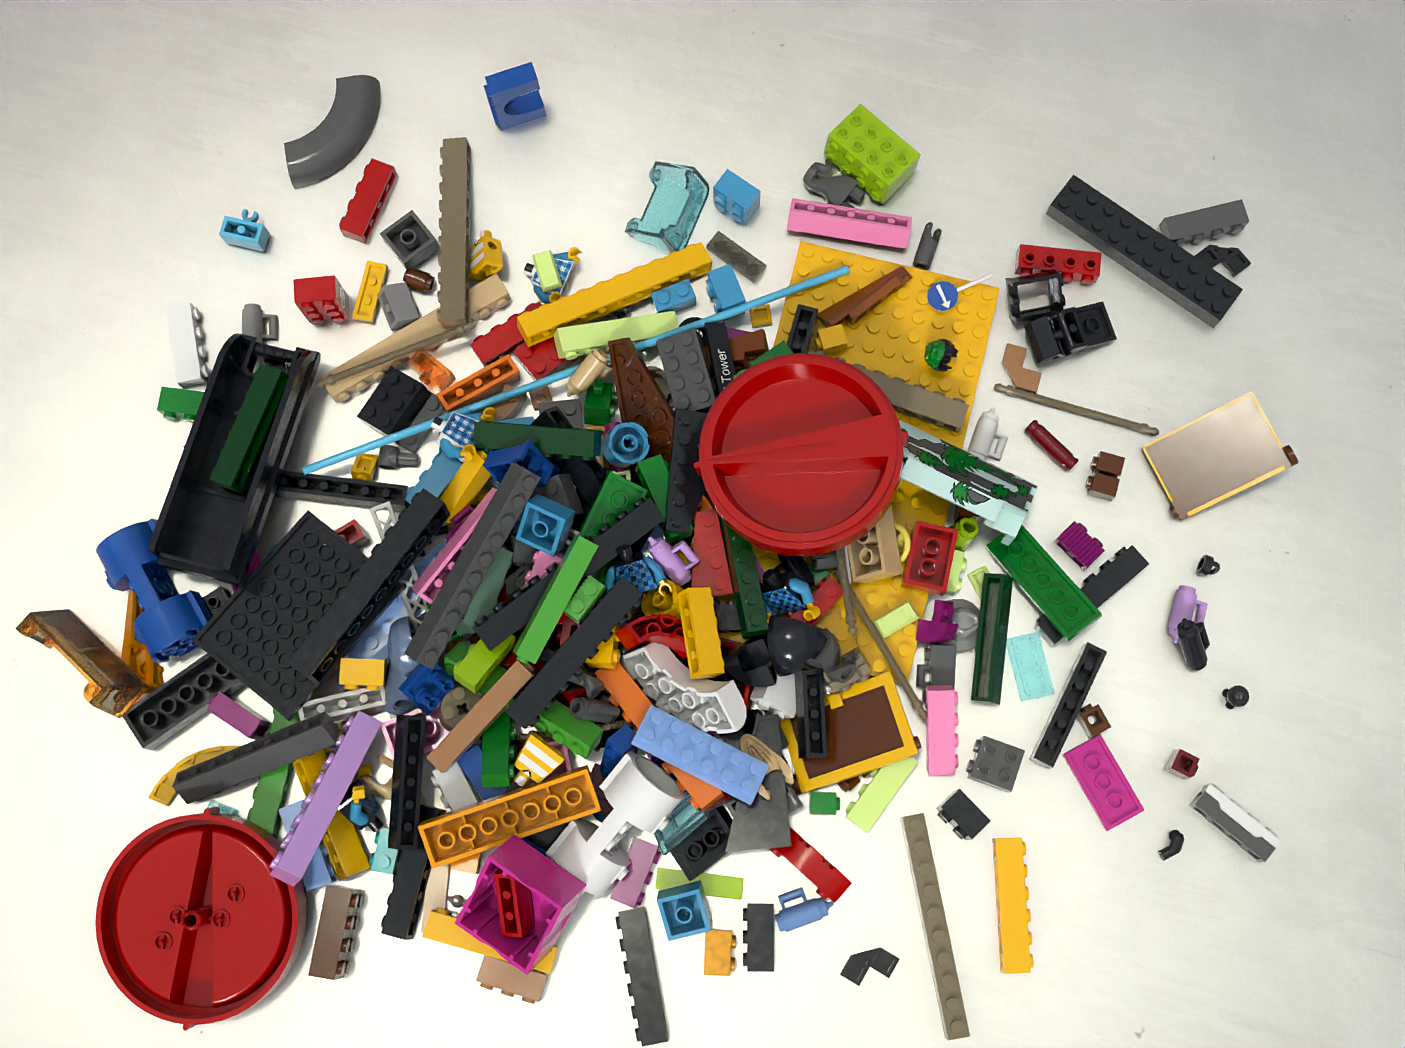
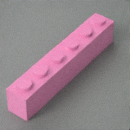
M792 198L787 230L907 249L912 217Z
M494 487L491 488L412 586L415 593L432 605L494 496L496 492Z

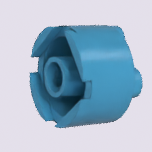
M634 422L618 424L605 434L601 452L612 465L620 468L630 467L643 460L649 451L647 432L642 426Z

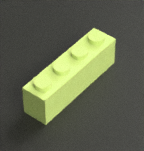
M911 757L873 770L870 775L873 779L868 785L864 783L857 793L860 797L856 803L854 801L850 802L845 809V812L848 813L845 818L865 833H868L918 761Z

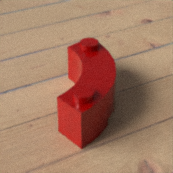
M667 614L645 615L623 626L614 633L627 650L640 643L655 642L671 648L682 659L687 657L682 622L676 619V616Z
M790 827L791 847L770 848L769 850L778 858L782 855L818 888L815 892L824 900L829 898L835 903L852 883Z

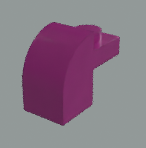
M935 600L933 621L918 619L916 641L944 643L955 635L959 624L951 623L954 615V602Z

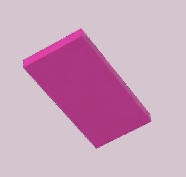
M1101 734L1062 754L1105 831H1109L1145 811Z

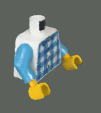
M572 247L568 252L553 254L563 286L561 288L543 293L535 265L531 263L526 264L524 274L532 276L531 283L534 292L541 302L550 304L565 295L575 271L574 263L571 261L580 262V258L577 255L582 253V251L578 248Z
M493 407L484 409L483 413L461 414L453 412L448 421L436 416L430 427L441 432L437 444L447 457L457 458L461 462L465 460L470 461L472 460L471 454H477L474 446V422L485 420L487 422H494V416L497 414Z

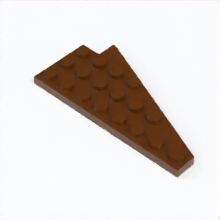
M630 337L608 341L621 422L637 423L647 432L649 451L643 460L661 454L663 460H666L670 466L674 412ZM637 463L630 466L631 479L633 476H637L635 471Z

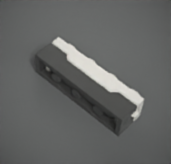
M1211 784L1204 785L1189 806L1255 860L1266 862L1281 842L1276 838L1277 834L1272 829L1261 826L1258 823L1259 819L1253 814L1245 813L1241 809V804L1232 798L1229 800L1224 796V791L1215 784L1213 786Z

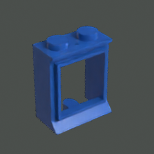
M530 439L523 445L495 451L490 449L483 464L485 469L500 484L511 466L510 463L522 461L527 455L531 459L528 465L529 471L541 477L536 487L547 484L554 468Z

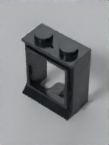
M1054 269L1016 278H1005L1009 317L1015 322L1056 315L1066 305L1065 297L1062 294L1063 276ZM1047 280L1050 305L1020 311L1017 286Z

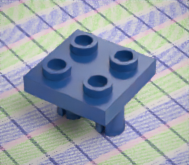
M437 663L433 670L420 664L398 689L428 716L439 705L444 696L453 689L456 682Z

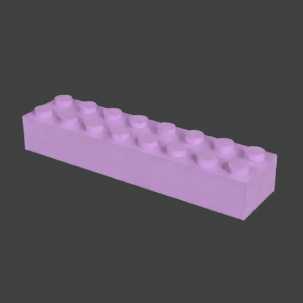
M358 711L355 716L350 715L348 720H346L341 729V732L344 734H340L336 744L331 748L334 753H330L321 767L324 772H320L311 786L314 791H310L301 805V808L304 810H300L290 826L293 828V831L290 830L280 845L283 850H279L269 866L272 868L271 876L293 887L302 879L382 723L381 721L361 711Z

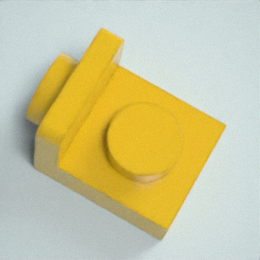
M366 453L358 455L351 469L352 479L373 481L379 457Z

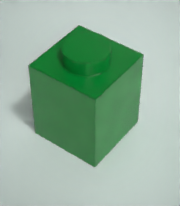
M809 792L810 815H836V810H840V797H836V792Z

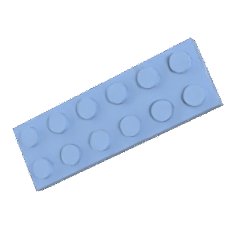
M653 705L647 711L631 742L632 745L749 805L752 804L769 768L768 764Z

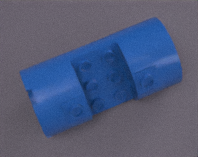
M152 518L114 532L97 546L96 553L106 570L104 572L110 588L122 592L127 590L136 592L138 596L137 602L145 611L134 621L135 637L140 643L145 644L153 662L164 663L170 660L169 657H176L178 655L182 657L199 648L192 639L208 623L212 615L199 592L190 590L187 593L178 594L167 573L170 569L157 564L159 558L148 551V546L158 521Z

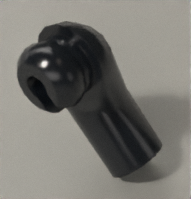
M1172 830L1169 833L1170 845L1158 851L1163 861L1181 851L1185 839L1179 830Z

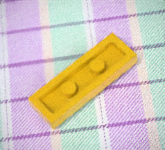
M367 261L352 315L354 320L368 323L374 322L379 304L377 294L384 285L388 270L387 264Z

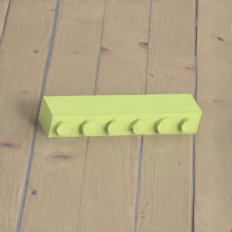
M675 311L557 328L553 337L559 359L566 358V360H572L581 355H586L587 357L596 348L608 354V341L630 337L633 344L676 329L679 325Z

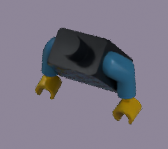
M623 545L618 548L620 557L612 560L613 566L608 569L604 581L607 589L606 594L621 576L625 577L642 593L657 589V584H660L659 593L663 597H665L662 593L664 587H669L670 592H673L672 587L665 582L667 580L665 574L656 561L649 556H644L640 551L633 553L630 545Z
M768 569L764 572L762 576L764 583L761 587V593L768 623L771 613L776 616L808 608L803 613L806 621L816 619L820 615V609L817 606H813V591L808 583L800 580L789 571L776 574L773 569Z
M368 764L362 765L359 768L358 776L360 779L348 787L338 810L358 830L368 826L373 832H376L384 824L378 818L380 805L361 782L363 776H372V765Z

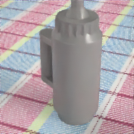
M245 304L242 310V334L258 337L262 340V343L263 340H277V315L263 314V310H261V306L258 304ZM263 320H269V335L263 334Z

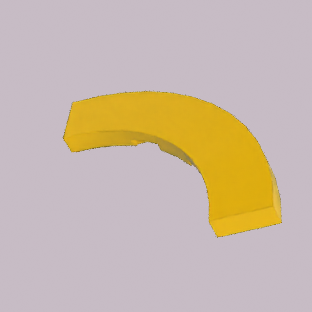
M216 746L197 751L185 757L161 777L148 798L170 807L178 794L172 787L178 772L240 746Z

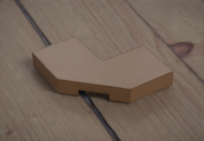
M1007 343L1001 363L1004 370L1007 371L1015 388L1036 394L1042 373L1022 367L1027 348Z

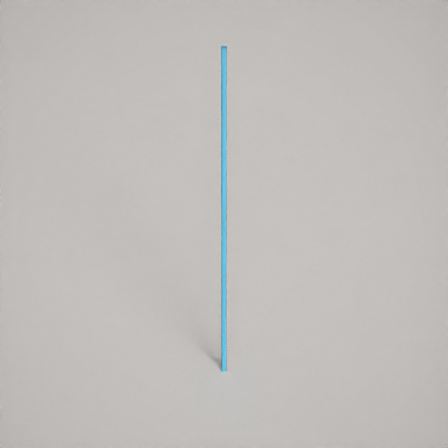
M847 265L635 343L634 346L637 351L656 345V341L694 327L696 330L700 329L705 323L727 319L850 273ZM610 353L607 354L609 357L607 363L611 362ZM579 365L438 417L448 421L453 412L471 414L568 378L572 376ZM434 418L302 467V471L306 475L431 428L430 426Z

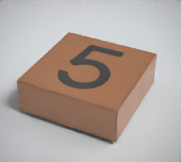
M548 385L529 392L534 411L539 410L538 403L553 401Z

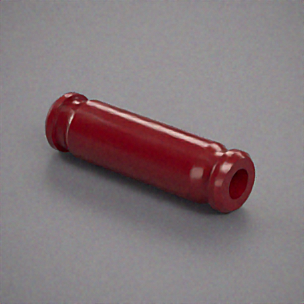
M1033 420L1025 429V432L1058 464L1066 468V471L1071 470L1079 461L1037 420Z

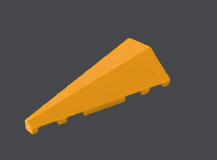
M129 590L117 691L131 694L151 693L164 684L162 676L163 667L159 663L153 662L145 644L140 643L135 637L134 621L145 610L139 606L136 592Z

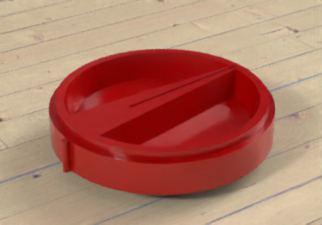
M807 353L787 354L762 361L739 374L723 389L706 416L700 437L699 462L694 463V468L697 474L702 476L706 491L715 509L725 523L740 537L759 548L773 553L788 556H813L829 553L855 542L870 531L884 516L891 506L900 485L904 459L903 447L909 444L908 433L901 432L897 414L886 394L861 370L842 360L825 355Z
M219 807L206 808L204 813L179 816L155 824L135 837L120 852L102 883L96 907L95 927L96 939L103 964L117 988L126 998L148 1014L162 1020L183 1024V1030L187 1031L196 1025L214 1023L238 1015L261 1002L281 984L290 972L300 952L305 935L307 907L302 880L293 887L270 875L272 868L269 866L274 856L277 855L279 850H283L280 847L281 844L272 835L248 820L220 813Z

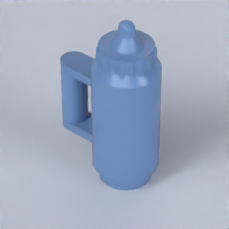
M800 887L778 896L782 910L774 916L780 932H788L821 920L828 915V909L834 903L832 901H824L822 897L807 901L804 890ZM802 897L804 900L802 903L785 908V902Z

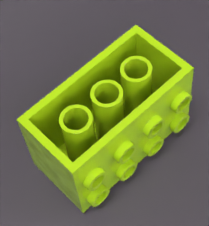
M859 104L828 134L823 153L825 158L838 166L844 175L858 181V186L866 190L873 200L880 202L882 205L914 174L921 156L920 153L862 104Z

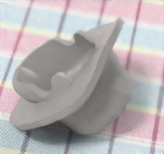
M948 600L954 602V615L951 623L959 625L957 632L949 641L939 644H954L957 646L956 652L970 650L977 645L980 611L968 600Z

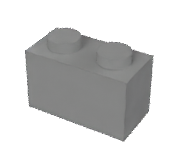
M406 282L384 285L377 294L391 331L402 329L420 318L419 310L415 307L412 293L408 289Z

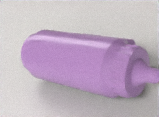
M651 536L648 537L650 544L647 549L654 561L661 566L671 581L679 586L686 584L692 577L689 568L700 561L697 555L684 540L671 547L668 542H665L660 537L657 539ZM679 549L689 559V562L686 564L676 553Z
M1180 585L1179 589L1175 592L1168 623V634L1173 636L1174 643L1179 641L1177 636L1178 624L1182 622L1183 618L1192 621L1195 605H1198L1195 624L1198 622L1204 623L1208 604L1196 600V589L1186 585Z

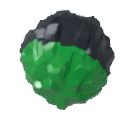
M938 339L926 345L924 356L928 366L936 372H945L948 369H952L946 363H950L951 357L957 358L958 350L951 341Z

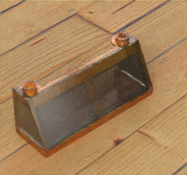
M70 609L30 612L15 628L24 637H30L49 649L54 646L89 681L83 691L84 698L93 707L121 719L150 687Z

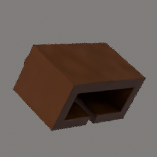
M1100 451L1097 456H1093L1090 468L1093 469L1092 475L1088 476L1085 488H1088L1087 495L1112 501L1116 497L1120 481L1117 478L1121 476L1125 457Z

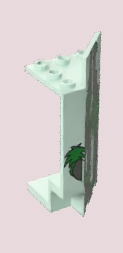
M899 420L901 432H907L909 440L908 446L903 447L904 459L900 485L903 480L908 481L985 518L983 524L1004 533L1001 543L1009 546L1015 539L1023 520L1029 513V508L1033 502L1038 485Z

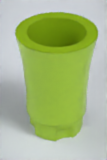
M964 517L949 527L958 529L955 550L966 551L971 541L977 536L979 531L978 522L974 518Z

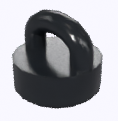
M1204 555L1197 566V573L1205 577L1216 574L1220 570V564L1215 562L1214 557Z

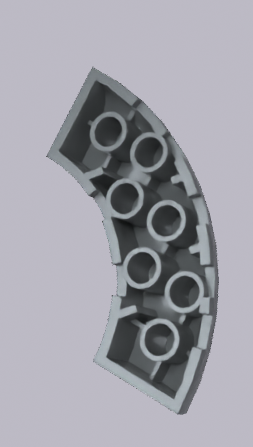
M369 75L336 78L335 99L325 119L307 135L284 143L287 169L294 189L316 184L319 180L329 175L331 177L343 165L349 164L356 157V153L366 144L371 135L373 125L377 121V112L380 106V82L377 78Z

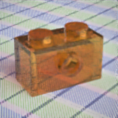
M420 348L408 361L411 369L419 375L418 379L426 386L431 384L440 392L448 388L456 379L451 370L424 349Z

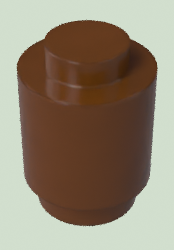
M411 267L410 270L405 271L403 281L406 282L407 287L425 293V291L430 292L432 290L435 277L431 276L430 273Z

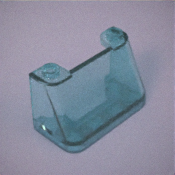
M655 161L649 173V178L655 188L641 220L635 217L630 219L625 232L634 239L669 252L680 251L688 245L708 198L709 184L695 167Z

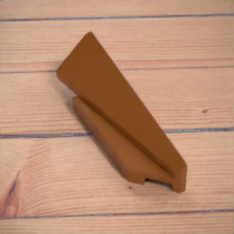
M899 267L819 312L818 319L826 328L842 324L846 320L853 326L913 277L904 267Z
M764 329L729 339L735 372L749 369L750 361H754L769 351ZM706 346L705 350L712 370L708 346Z

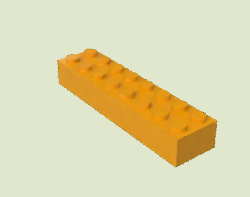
M585 765L544 779L539 784L533 783L422 821L418 829L433 869L500 846L513 835L523 838L601 811L602 806L589 767Z

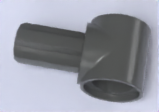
M392 445L380 447L377 465L380 468L393 470L399 467V464L417 466L419 463L418 454L400 452L398 447Z

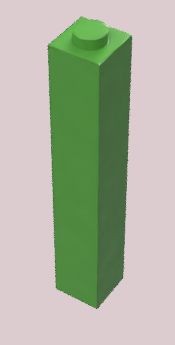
M575 534L512 651L517 655V660L528 665L529 661L536 664L598 545Z

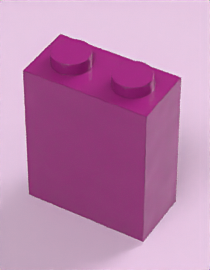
M219 692L209 701L210 706L207 709L209 712L250 739L257 740L264 737L270 723H272L231 695Z

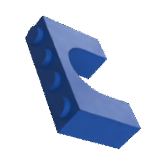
M532 62L485 77L487 85L483 87L495 124H500L501 130L547 116L539 93L540 86Z

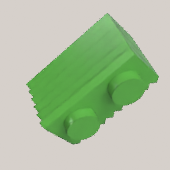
M591 575L587 576L588 579H585L582 586H579L580 589L577 590V593H574V597H571L572 600H569V604H567L564 610L565 615L578 625L594 609L607 590L602 583Z

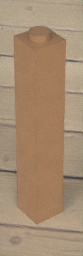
M517 660L426 758L441 773L448 772L536 675L533 672L535 668L530 663L526 665Z

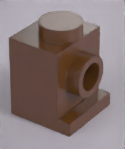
M1090 703L1080 709L1081 713L1078 714L1077 718L1084 728L1088 739L1111 728L1099 704L1092 707ZM1089 716H1091V717L1094 718V723H1093V724H1090V723H1089V721H1088V717H1089Z

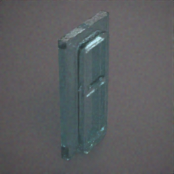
M1039 632L1008 638L1006 646L1021 702L1055 694Z
M689 793L684 796L667 818L670 821L662 831L658 829L654 833L663 855H667L709 818L706 810L703 812L700 807L697 810L688 800L691 797Z

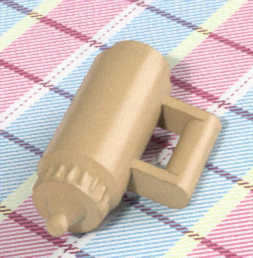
M596 348L587 355L569 378V382L566 385L569 390L567 393L568 397L574 394L580 396L590 385L595 386V380H604L612 370V366L607 363L609 357L605 352Z

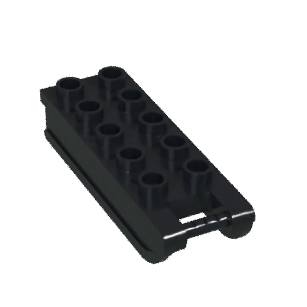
M240 333L233 334L224 343L214 364L148 546V551L159 558L157 564L161 567L243 587L321 359L319 352L296 347L295 351L263 344L262 340L258 337ZM258 356L291 363L287 372L289 378L279 407L242 492L239 493L221 487L210 481L212 469L216 466L220 451L227 441L229 431L237 418L238 410L241 408L246 392L254 379L255 373H253Z

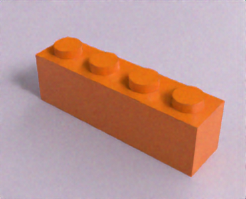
M508 354L437 393V398L447 414L482 401L503 389L505 384L510 385L518 381L520 373Z

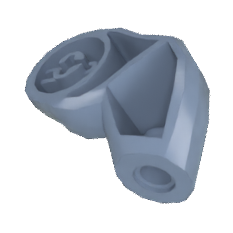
M409 616L394 621L389 630L387 645L390 661L386 674L385 708L392 715H404L417 708L398 689L420 665L405 654L416 633Z

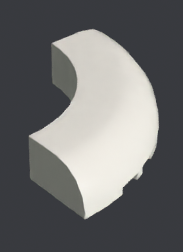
M646 642L620 656V660L631 678L638 680L644 688L642 692L657 701L655 705L668 714L672 713L678 719L701 728L703 732L711 730L717 731V734L731 733L740 730L745 724L747 717L746 706L734 680L719 682L709 679H691L689 669L676 658L669 647L660 643Z

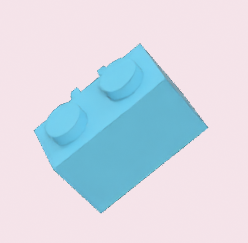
M244 209L242 211L243 220L224 216L219 235L225 243L262 252L265 251L270 233L263 224L256 223L259 219V214L254 211L252 217L248 218L249 212L247 209Z

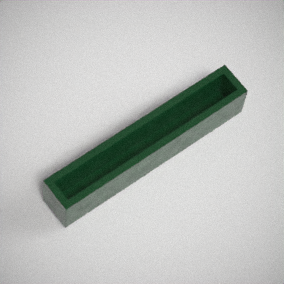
M260 364L254 374L252 384L246 392L245 400L238 410L237 418L229 431L227 441L220 451L216 466L212 469L210 481L221 487L239 493L242 492L283 396L289 375L285 372Z
M487 421L474 422L475 448H481L483 452H489L490 449L494 451V449L500 450L523 445L530 439L545 457H553V454H560V458L573 459L574 455L580 456V460L590 461L593 460V457L601 456L602 430Z
M718 513L742 638L763 635L769 627L752 545L734 532Z
M984 573L971 700L978 703L1000 705L1013 584V578L1005 574Z

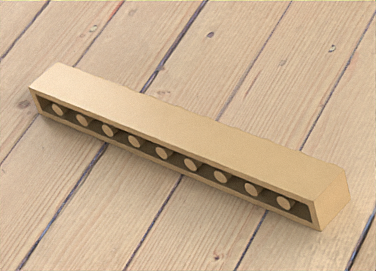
M497 274L469 289V322H474L479 318H486L491 314V311L506 306L511 300L507 289ZM440 307L324 374L320 379L323 380L327 378V375L337 374L354 366L357 367V365L369 362V360H374L377 357L379 358V356H384L387 353L389 354L408 345L411 346L413 343L416 344L418 341L421 342L423 339H428L431 336L433 337L436 334L438 335L450 330L444 329L442 323L438 322L437 310ZM439 342L366 371H361V373H356V375H351L348 378L337 381L333 385L327 384L325 387L336 403L346 401L354 392L366 389L369 383L383 379L392 366L400 369L403 363L418 358L422 352L435 348Z

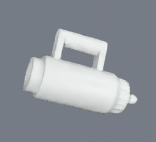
M991 408L989 412H983L978 419L967 452L983 460L990 457L1000 461L1008 437L996 432L999 417L995 415V409ZM994 437L999 440L994 453H992L990 448Z

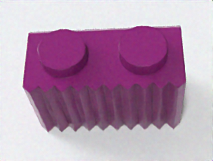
M1074 521L1054 542L1084 571L1105 550L1102 548L1103 544L1094 537L1092 539L1089 536L1088 530L1083 524H1077Z

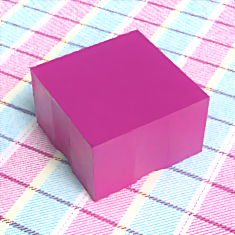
M513 835L488 856L476 880L475 888L466 900L455 924L480 942L492 947L502 958L528 975L552 951L587 884L516 835ZM498 869L503 870V876L506 877L509 874L530 889L534 927L523 938L502 936L494 873Z

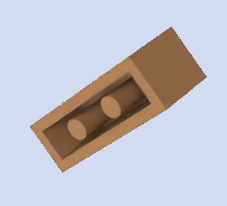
M484 955L476 981L480 982V987L493 990V987L501 989V994L510 997L516 994L522 996V1001L534 1004L535 1001L539 1002L541 1000L549 974L533 969L526 975L507 961Z

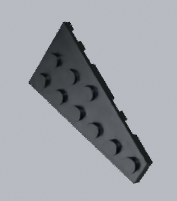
M677 408L674 411L664 532L685 535L705 493L706 488L702 476L697 474L694 463L699 462L700 437L708 413Z

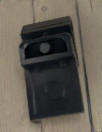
M1103 301L1078 308L1063 309L1056 313L1057 316L1055 318L1044 316L1024 326L1038 364L1071 356L1079 350L1110 343L1117 339Z

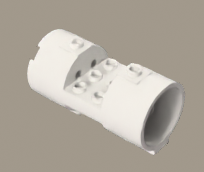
M632 750L625 754L599 786L604 791L608 802L614 808L602 824L597 826L581 818L572 820L546 852L550 860L587 884L583 893L588 892L592 894L591 897L593 899H600L617 879L621 881L629 872L626 868L631 862L626 851L618 843L628 834L627 831L632 826L652 834L658 829L662 831L670 822L667 818L684 798L683 792L666 771L651 760L634 753Z

